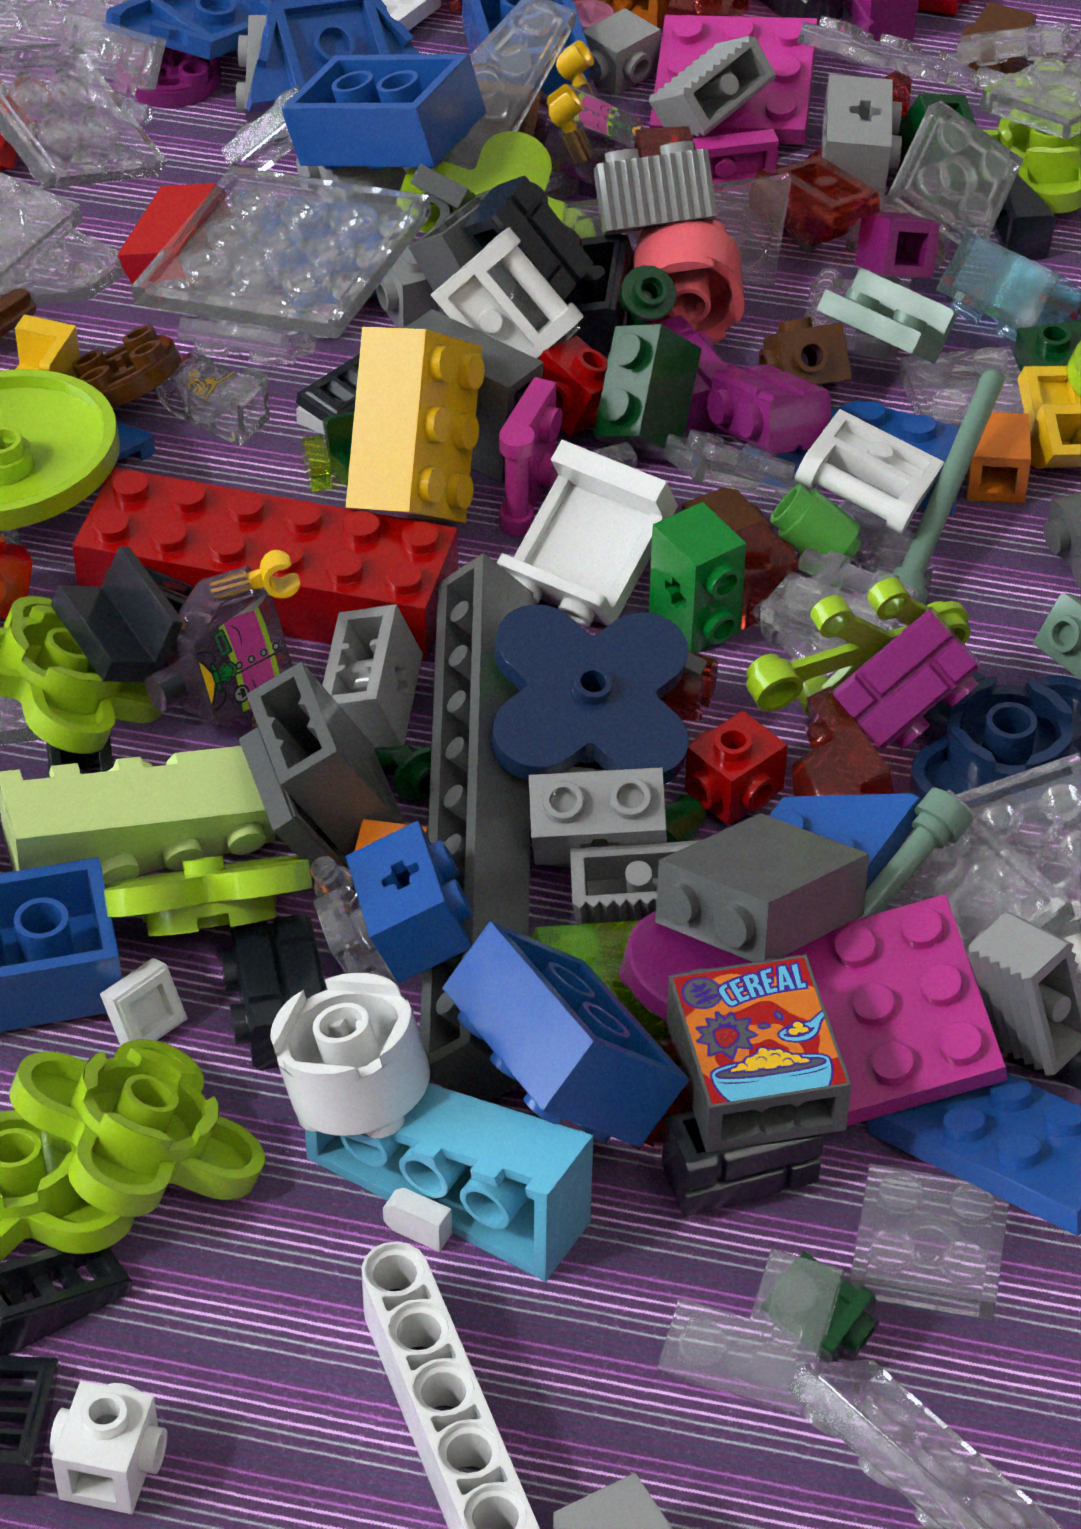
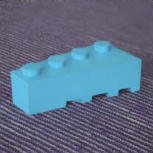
M430 1083L420 1101L412 1110L404 1115L405 1122L402 1128L391 1136L372 1138L366 1133L339 1136L305 1130L308 1160L386 1200H389L395 1190L406 1188L451 1208L453 1235L544 1282L548 1280L590 1223L593 1135L560 1124H553L544 1119Z

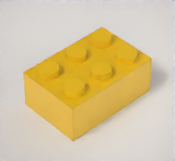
M362 327L346 508L405 519L466 523L467 508L472 502L474 492L473 481L470 476L472 450L477 444L479 437V424L476 418L478 389L483 383L485 374L484 362L481 357V345L427 329Z

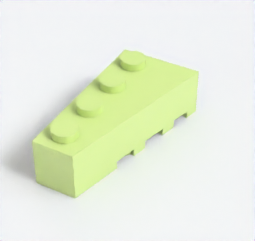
M241 746L178 752L168 759L166 765L153 766L150 762L142 760L141 756L116 759L114 766L108 771L87 774L80 773L78 763L55 765L50 768V778L23 780L20 769L0 771L2 832L13 871L99 857L104 883L134 878L141 874L165 868L183 870V861L213 857L230 852L237 855L248 854L258 850L266 843L275 841V832L271 827Z

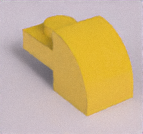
M1024 366L1017 380L1024 413L1029 414L1031 465L1038 469L1081 468V397L1075 392L1069 382L1067 366Z

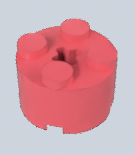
M714 219L702 221L685 220L667 223L659 227H650L641 232L638 238V245L632 255V269L643 265L655 266L665 271L672 278L676 287V301L672 310L663 318L654 320L653 325L681 315L697 333H707L713 345L720 342L726 337V330L735 321H737L738 325L745 307L741 254L735 241L726 233L725 226L720 221Z

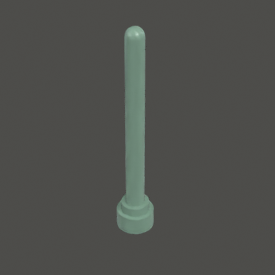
M996 369L986 370L979 380L902 566L894 568L892 574H887L883 577V579L890 577L898 578L911 598L923 604L926 603L929 595L928 590L925 588L927 585V580L924 577L925 571L1004 384L1002 373Z
M939 788L930 789L914 809L917 817L912 822L913 833L866 889L864 915L857 919L883 912L935 847L942 849L948 842L956 843L973 823V817L959 800Z

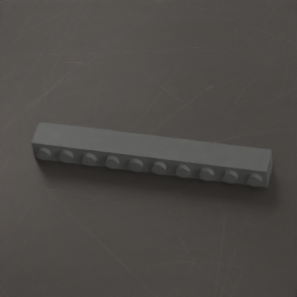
M484 553L438 582L428 838L430 842L434 843L442 839L458 868L459 876L454 879L461 886L473 912V917L464 920L471 945L474 944L489 921L529 937V780L512 775L498 763L492 750L491 736L494 719L498 710L520 692L501 673L496 664L494 648L497 630L501 621L510 612L523 606L533 605V592ZM467 950L422 972L420 1036L430 1066V1080L442 1088L490 1102L521 1084L505 1075L491 1062L490 1056L493 1053L491 1047L486 1041L476 1037L460 1024L457 1019L458 1014L461 1012L460 1009L442 989L469 951Z

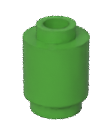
M801 484L796 485L779 502L770 518V522L779 529L778 536L822 571L828 570L833 565L839 569L844 567L854 557L862 543L857 537L860 523L816 488L809 491Z

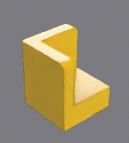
M24 314L15 327L19 365L16 369L47 370L76 377L72 368V363L80 357L76 326Z

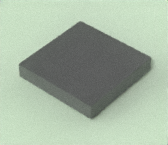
M257 727L240 737L241 747L273 831L301 860H309L310 869L336 896L347 890L349 867L346 855L337 848L280 785L259 728Z

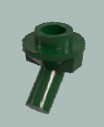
M643 265L632 269L625 276L619 296L622 310H628L631 313L630 325H653L654 320L663 318L672 310L676 301V287L672 278L665 271L655 266Z
M405 743L402 746L374 748L383 771H396L393 777V788L400 798L407 801H420L430 798L432 747L416 749Z

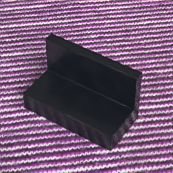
M118 547L102 587L59 585L51 602V607L103 682L157 683L184 623L130 547Z

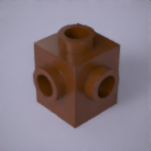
M812 317L788 320L778 323L779 333L763 339L764 349L759 351V365L770 364L781 369L782 372L786 371L822 388L852 379L842 322L813 327Z

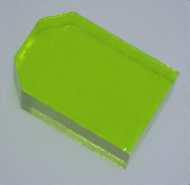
M322 435L301 438L303 464L311 491L332 489L331 463Z

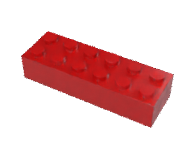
M115 467L105 480L72 544L77 586L102 587L106 571L110 568L118 547L121 546L130 547L141 564L212 593V584L246 575L250 571L260 569L261 560L268 552L272 550L284 551L290 556L291 566L284 570L276 571L272 576L280 578L289 573L298 574L300 588L294 595L283 599L275 598L269 595L264 588L234 594L225 597V599L238 604L240 607L239 612H241L267 593L258 608L268 633L331 645L339 612L396 604L423 653L421 661L427 662L436 639L438 582L458 570V528Z

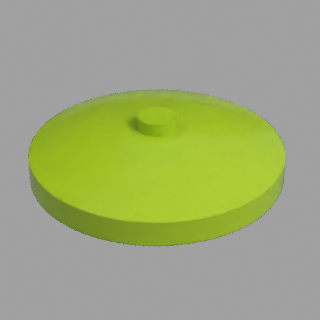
M15 369L0 371V531L33 525L71 509L94 493L112 472L120 450L117 422L109 401L92 385L76 377L47 370Z

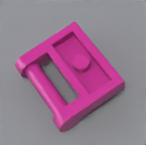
M537 377L533 378L499 433V450L505 457V500L499 509V526L504 533L513 536L527 534L534 521V505L545 487L552 488L558 477L551 458L555 453V442L561 428L563 413L561 409L556 408V382Z

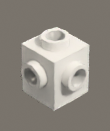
M80 1380L70 1409L61 1408L58 1411L51 1432L50 1451L53 1454L52 1463L59 1500L133 1514L146 1474L158 1473L166 1450L167 1430L166 1428L158 1427L154 1395L142 1393L138 1389L123 1383L101 1385Z

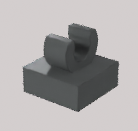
M420 163L410 183L424 193L418 195L412 201L409 215L420 221L427 207L437 205L440 209V217L435 223L436 226L454 213L453 208L458 210L475 197L476 194Z

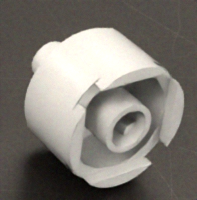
M347 973L325 979L327 990L319 992L306 999L304 990L290 998L276 1015L271 1027L270 1037L279 1069L300 1126L311 1132L319 1131L339 1136L366 1133L372 1138H385L398 1132L404 1125V1115L412 1110L423 1097L430 1079V1066L413 1010L408 999L406 1000L400 994L399 987L390 979L380 975Z

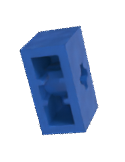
M419 821L411 823L346 855L369 937L398 984L471 948L472 945L464 920L473 917V912L461 886L454 879L459 876L458 868L445 842L441 839L431 843Z

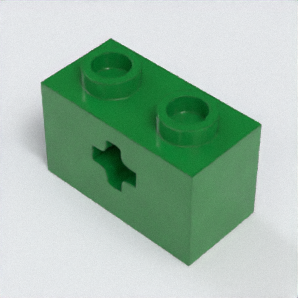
M704 502L654 523L652 527L649 613L660 615L673 622L684 634L688 644V652L692 654L703 651L715 644L724 643L732 636L740 633L746 542Z

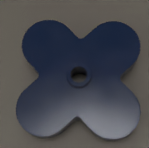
M547 605L523 606L505 616L497 630L494 657L501 673L520 692L498 710L494 719L491 745L496 760L506 771L516 777L529 780V775L564 773L577 762H582L586 764L598 763L601 766L600 769H605L606 771L663 767V784L670 782L678 775L683 767L688 749V732L680 717L660 700L679 684L688 658L686 638L673 622L653 613H631L615 620L598 634L591 635L566 613Z
M975 671L972 676L979 684L951 708L941 700L923 715L930 724L923 732L934 742L919 751L913 760L909 785L910 793L922 800L931 788H939L959 800L969 810L973 818L983 814L998 803L1006 801L1015 806L1029 819L1042 826L1053 829L1081 827V680L1068 676H1046L1036 680L1027 679L1026 686L1020 687L1015 685H997L998 676L985 677Z

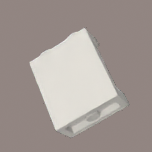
M561 440L551 458V462L558 473L557 479L515 556L511 557L502 553L497 564L533 592V605H537L541 599L558 606L559 610L566 613L579 625L589 627L592 621L607 627L618 619L651 557L653 524L674 515L678 505L667 481Z

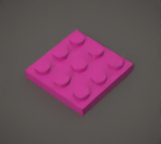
M665 15L654 94L657 93V89L664 88V83L671 82L672 77H677L679 72L685 71L686 66L692 65L694 60H698L700 55L706 54L707 49L713 48L714 44L745 36L756 38L776 73V77L771 83L708 134L699 137L695 136L694 138L774 129L779 144L806 145L817 43V18ZM652 108L649 124L650 140L673 141L668 136Z
M946 894L856 919L784 956L791 957L807 954L852 1085L847 1126L1008 1080L1006 1067Z

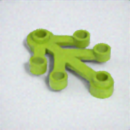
M890 577L876 583L867 595V600L878 618L882 620L897 618L907 624L886 631L855 616L841 595H831L820 600L812 608L810 617L823 637L831 638L837 636L849 643L791 662L780 658L777 654L763 655L753 661L748 667L746 687L758 708L762 711L772 712L780 710L797 698L807 716L819 717L831 711L838 703V700L832 693L837 686L930 607L935 609L964 644L969 639L971 633L968 626L969 615L963 605L955 601H936L925 605L911 598L898 578ZM838 670L829 679L825 676H820Z

